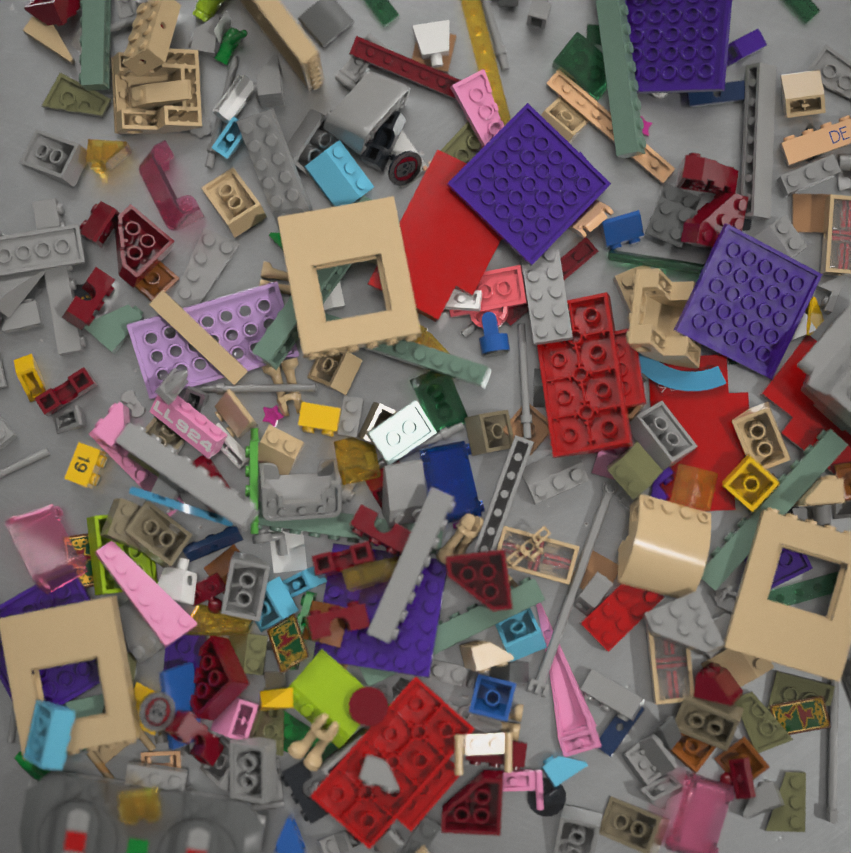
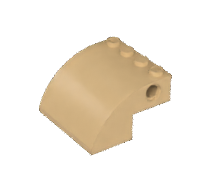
M169 49L165 63L141 77L122 64L125 56L124 52H118L111 57L114 131L116 134H162L202 127L198 50ZM187 79L191 82L192 99L151 110L132 107L131 88Z
M637 269L636 276L633 277L635 288L634 294L631 295L632 312L628 316L630 323L629 331L626 333L628 344L638 353L653 360L675 366L699 368L702 344L674 331L696 283L694 281L672 282L660 269Z
M640 494L630 505L629 538L619 548L618 583L675 598H682L695 592L702 578L708 558L711 539V513Z

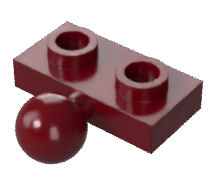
M218 572L196 582L193 607L208 600V609L211 613L217 614L222 611L223 602L214 596L224 592L226 585Z
M749 757L729 760L731 773H722L719 778L720 784L726 788L734 786L736 799L756 797Z

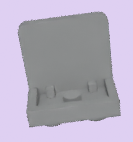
M655 735L637 742L622 755L644 787L653 783L661 775L678 767L674 757L667 752L661 739Z

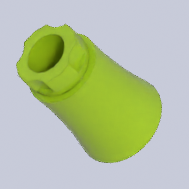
M198 0L192 15L205 23L214 17L225 0Z

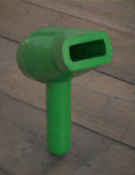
M229 28L224 34L219 51L213 59L227 66L230 57L239 46L241 40L248 35V32L246 30L239 31L236 28Z
M22 751L14 758L36 781L51 773L50 769L40 768L26 759L23 760Z

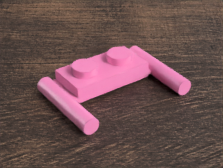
M533 769L512 770V773L503 772V792L535 790L536 810H544L542 770L533 771Z

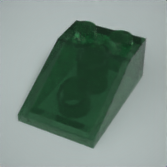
M576 32L554 59L552 67L556 70L560 69L593 99L598 101L607 90L603 53L579 32Z
M429 371L409 380L423 412L437 433L445 427L449 428L460 422L463 425L465 424L464 418L468 417L451 377Z

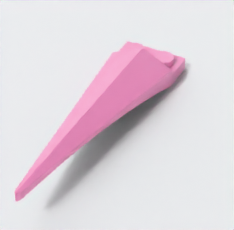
M540 602L536 604L542 635L548 647L553 634V628ZM559 644L549 675L558 741L564 757L599 748L602 745L596 730V723Z

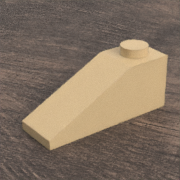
M32 16L23 29L24 33L74 66L75 61L55 26H48Z
M188 79L144 84L131 88L132 107L144 110H151L192 99L191 82Z

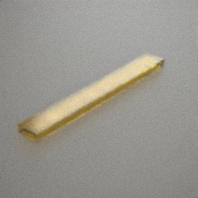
M460 0L478 72L483 69L485 70L492 89L491 94L494 102L497 103L500 119L505 126L511 118L481 0Z

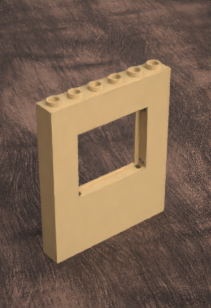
M239 0L308 91L321 87L324 75L319 51L279 0Z
M394 196L277 217L304 358L314 360L320 358L319 355L335 356L340 351L346 350L348 353L359 351V348L362 347L374 349L378 347V344L386 343L389 346L397 344L400 340L412 342L417 340V337H420L421 331ZM377 259L387 311L326 322L316 270Z
M773 508L761 510L723 647L840 682L851 645V532L846 530L843 533L837 532L836 527L826 524L824 527L817 526L816 521L806 519L805 522L797 520L798 516L789 513L783 516L779 514V510ZM782 547L841 565L826 617L767 600Z
M117 596L0 618V633L23 760H25L24 753L36 700L44 701L39 670L93 659L97 660L106 713L75 719L71 727V739L66 750L68 755L80 753L79 749L84 748L87 749V752L98 750V746L105 745L106 748L118 746L117 742L124 741L125 745L136 743V739L142 737Z

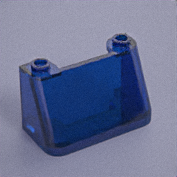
M465 440L419 449L428 492L433 487L455 497L454 502H456L452 513L448 512L446 516L447 524L460 522L459 520L465 514L482 517L481 512H485L483 501L478 500L468 455H472L470 444H465Z

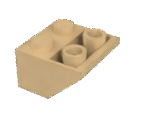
M820 70L781 75L783 111L787 118L826 113Z
M475 640L459 645L465 668L478 671L479 673L489 671L491 666L502 667L508 665V661L514 659L513 655L490 642Z

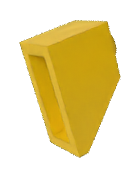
M29 354L14 360L16 375L29 401H35L34 398L47 391L33 355Z

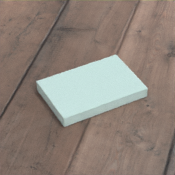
M414 400L367 434L387 465H392L437 432L418 402Z

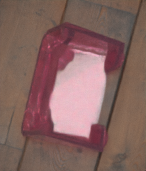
M164 140L153 146L139 165V173L168 229L177 231L205 216L194 197L184 195L177 199L165 175L166 172L170 171V161L175 156L167 141Z
M54 504L11 517L5 521L33 581L47 595L88 572L86 567L88 561L83 553L79 555L75 550L61 522L64 515L59 505L55 506Z
M686 771L684 780L686 781L685 786L687 788L683 787L681 801L673 827L670 829L672 836L670 835L666 838L664 847L676 853H718L717 843L730 801L733 802L735 798L733 785Z

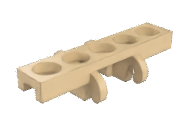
M545 526L533 536L531 533H528L530 538L521 546L516 544L515 546L518 549L506 560L512 567L526 556L529 557V561L535 563L534 559L540 553L544 555V549H540L538 545L552 533ZM546 530L547 534L541 537L539 533ZM538 536L540 541H537L535 537ZM526 543L532 544L531 550L525 549ZM537 548L538 550L531 556L529 553ZM520 551L523 556L519 557L517 553ZM513 556H516L518 559L515 563L510 562Z

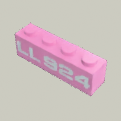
M157 395L150 410L154 416L208 459L220 451L228 436L221 428L213 424L206 416L202 415L179 396L168 405Z

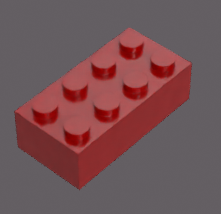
M620 583L579 624L606 652H609L643 619L644 614L651 611L664 596Z

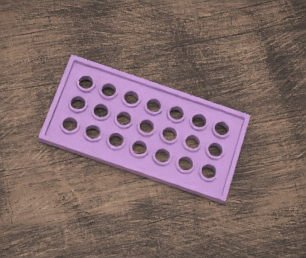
M275 281L183 309L210 335H216L219 338V343L231 355L235 348L242 349L243 356L235 359L249 371L266 366L265 363L259 361L252 353L251 345L260 341L267 330L264 326V321L266 319L275 320L279 311L283 309L284 302L278 282ZM260 301H268L270 307L267 310H261L258 307ZM242 306H249L251 313L243 316L239 310ZM229 311L232 314V319L230 321L222 320V312ZM161 315L127 324L149 399L157 397L158 394L155 390L163 381L158 378V371L166 370L169 374L171 370L180 364L185 365L188 371L186 378L188 383L183 389H187L188 386L194 387L225 378L198 350H191L189 342L179 332L176 331L174 337H167L164 331L172 326ZM206 316L213 319V324L210 327H206L202 323V319ZM248 324L256 326L257 330L254 334L246 333L245 327ZM233 329L238 333L236 339L230 340L227 338L226 333L229 330ZM154 333L157 336L156 342L149 343L146 340V335ZM296 343L284 360L299 356ZM173 346H179L182 352L180 355L174 356L171 354L170 349ZM155 351L161 352L163 355L162 360L154 361L151 357L152 353ZM197 359H203L206 362V366L203 369L196 368L195 361Z

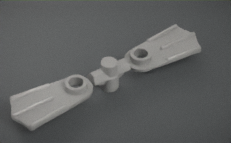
M400 678L392 687L393 701L410 681ZM450 701L446 702L462 717L464 711L469 713L470 706L465 705L459 708ZM469 713L468 718H464L476 730L482 733H497L502 728L500 720Z

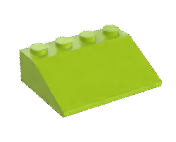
M108 515L86 518L95 596L123 592L95 554L98 549L113 541L100 536ZM113 541L158 584L154 560L145 553Z
M321 649L288 687L293 688V708L311 724L321 714H327L329 717L325 724L322 725L327 731L334 721L338 722L337 735L334 736L331 742L339 749L360 726L351 717L348 705L353 693L365 686Z

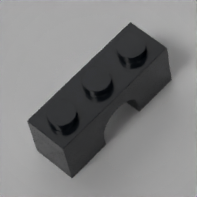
M395 110L380 126L375 140L367 142V148L360 157L366 166L384 171L406 122V118L401 112Z
M304 759L282 771L283 776L281 779L286 787L290 786L293 792L290 795L295 804L299 803L303 809L300 813L306 822L309 820L310 824L329 814L303 791V784L313 777L310 770L305 766Z

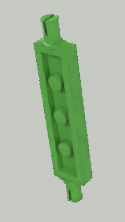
M250 428L251 440L249 446L245 447V458H249V465L245 466V477H249V485H245V497H249L256 504L255 508L258 510L259 429ZM258 515L250 524V534H259Z

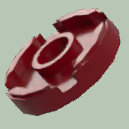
M371 686L362 687L356 690L350 697L349 713L358 724L374 726L382 722L386 717L388 701L384 693L378 688Z

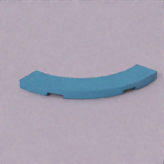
M639 353L642 373L652 381L665 387L681 391H703L727 384L718 366L697 372L680 371Z
M133 486L130 488L129 494L226 526L233 525L232 522L219 514Z

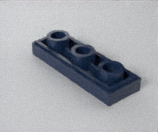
M745 80L725 82V91L687 92L689 108L745 101ZM718 92L720 96L716 97L713 93Z
M230 526L222 532L206 536L203 540L189 543L183 548V552L186 558L190 560L189 562H192L243 540V537L237 526Z
M641 707L634 721L628 719L626 722L617 717L616 714L599 738L602 745L599 749L612 757L645 709ZM619 724H623V730L621 731L617 730Z

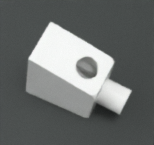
M449 20L413 25V34L422 59L430 58L432 68L442 67V56L449 55Z
M178 557L176 568L165 567L163 569L158 585L175 602L193 605L197 575L187 571L190 560Z

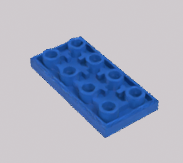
M192 662L159 672L161 692L171 696L175 703V713L177 711H190L195 715L190 704L191 695H194L196 683H193L195 674ZM167 733L169 749L175 750L187 745L177 742Z

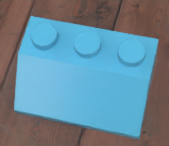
M340 140L304 167L333 207L353 204L374 188Z
M36 700L24 759L40 768L62 770L63 764L66 761L67 745L71 739V727L75 721V711L66 706Z

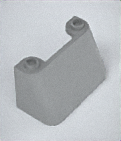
M372 71L364 72L359 78V83L333 111L329 110L324 117V120H326L324 129L361 155L367 148L365 143L373 139L375 132L395 110L401 111L406 105L411 88L404 83Z
M337 459L321 461L318 464V473L279 475L278 467L273 463H259L262 511L266 520L286 521L332 518L341 513V479Z

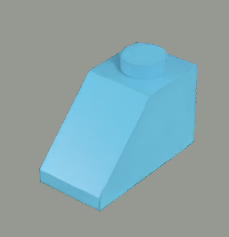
M234 116L211 147L226 159L244 141L236 122L239 119Z
M314 566L282 582L291 598H294L327 581L325 577H317Z
M552 755L543 761L544 766L541 769L554 788L587 767L588 764L584 761L561 756L554 758Z

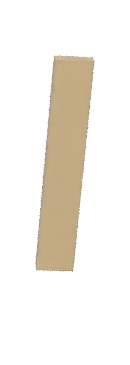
M164 290L149 303L159 315L233 385L248 372L238 360Z

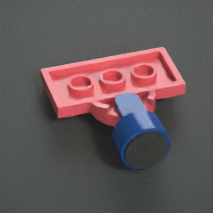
M521 265L484 272L476 290H481L483 293L480 312L450 310L451 318L470 315L475 325L484 330V336L479 338L481 355H484V357L500 356L510 351L508 334L499 333L498 328L506 321L509 307L527 304Z

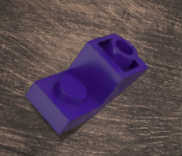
M759 28L729 43L727 67L767 46Z
M672 467L666 468L653 481L651 497L664 501L670 498L661 485L664 484L666 486L674 480L673 476L676 472Z

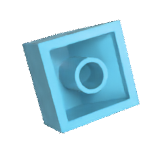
M280 577L267 583L260 622L255 621L261 632L299 611Z
M531 608L495 625L506 652L513 655L514 659L510 660V662L547 648Z

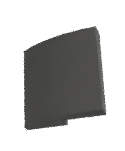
M318 0L298 18L322 47L336 39L338 34L350 27L354 22L336 0Z

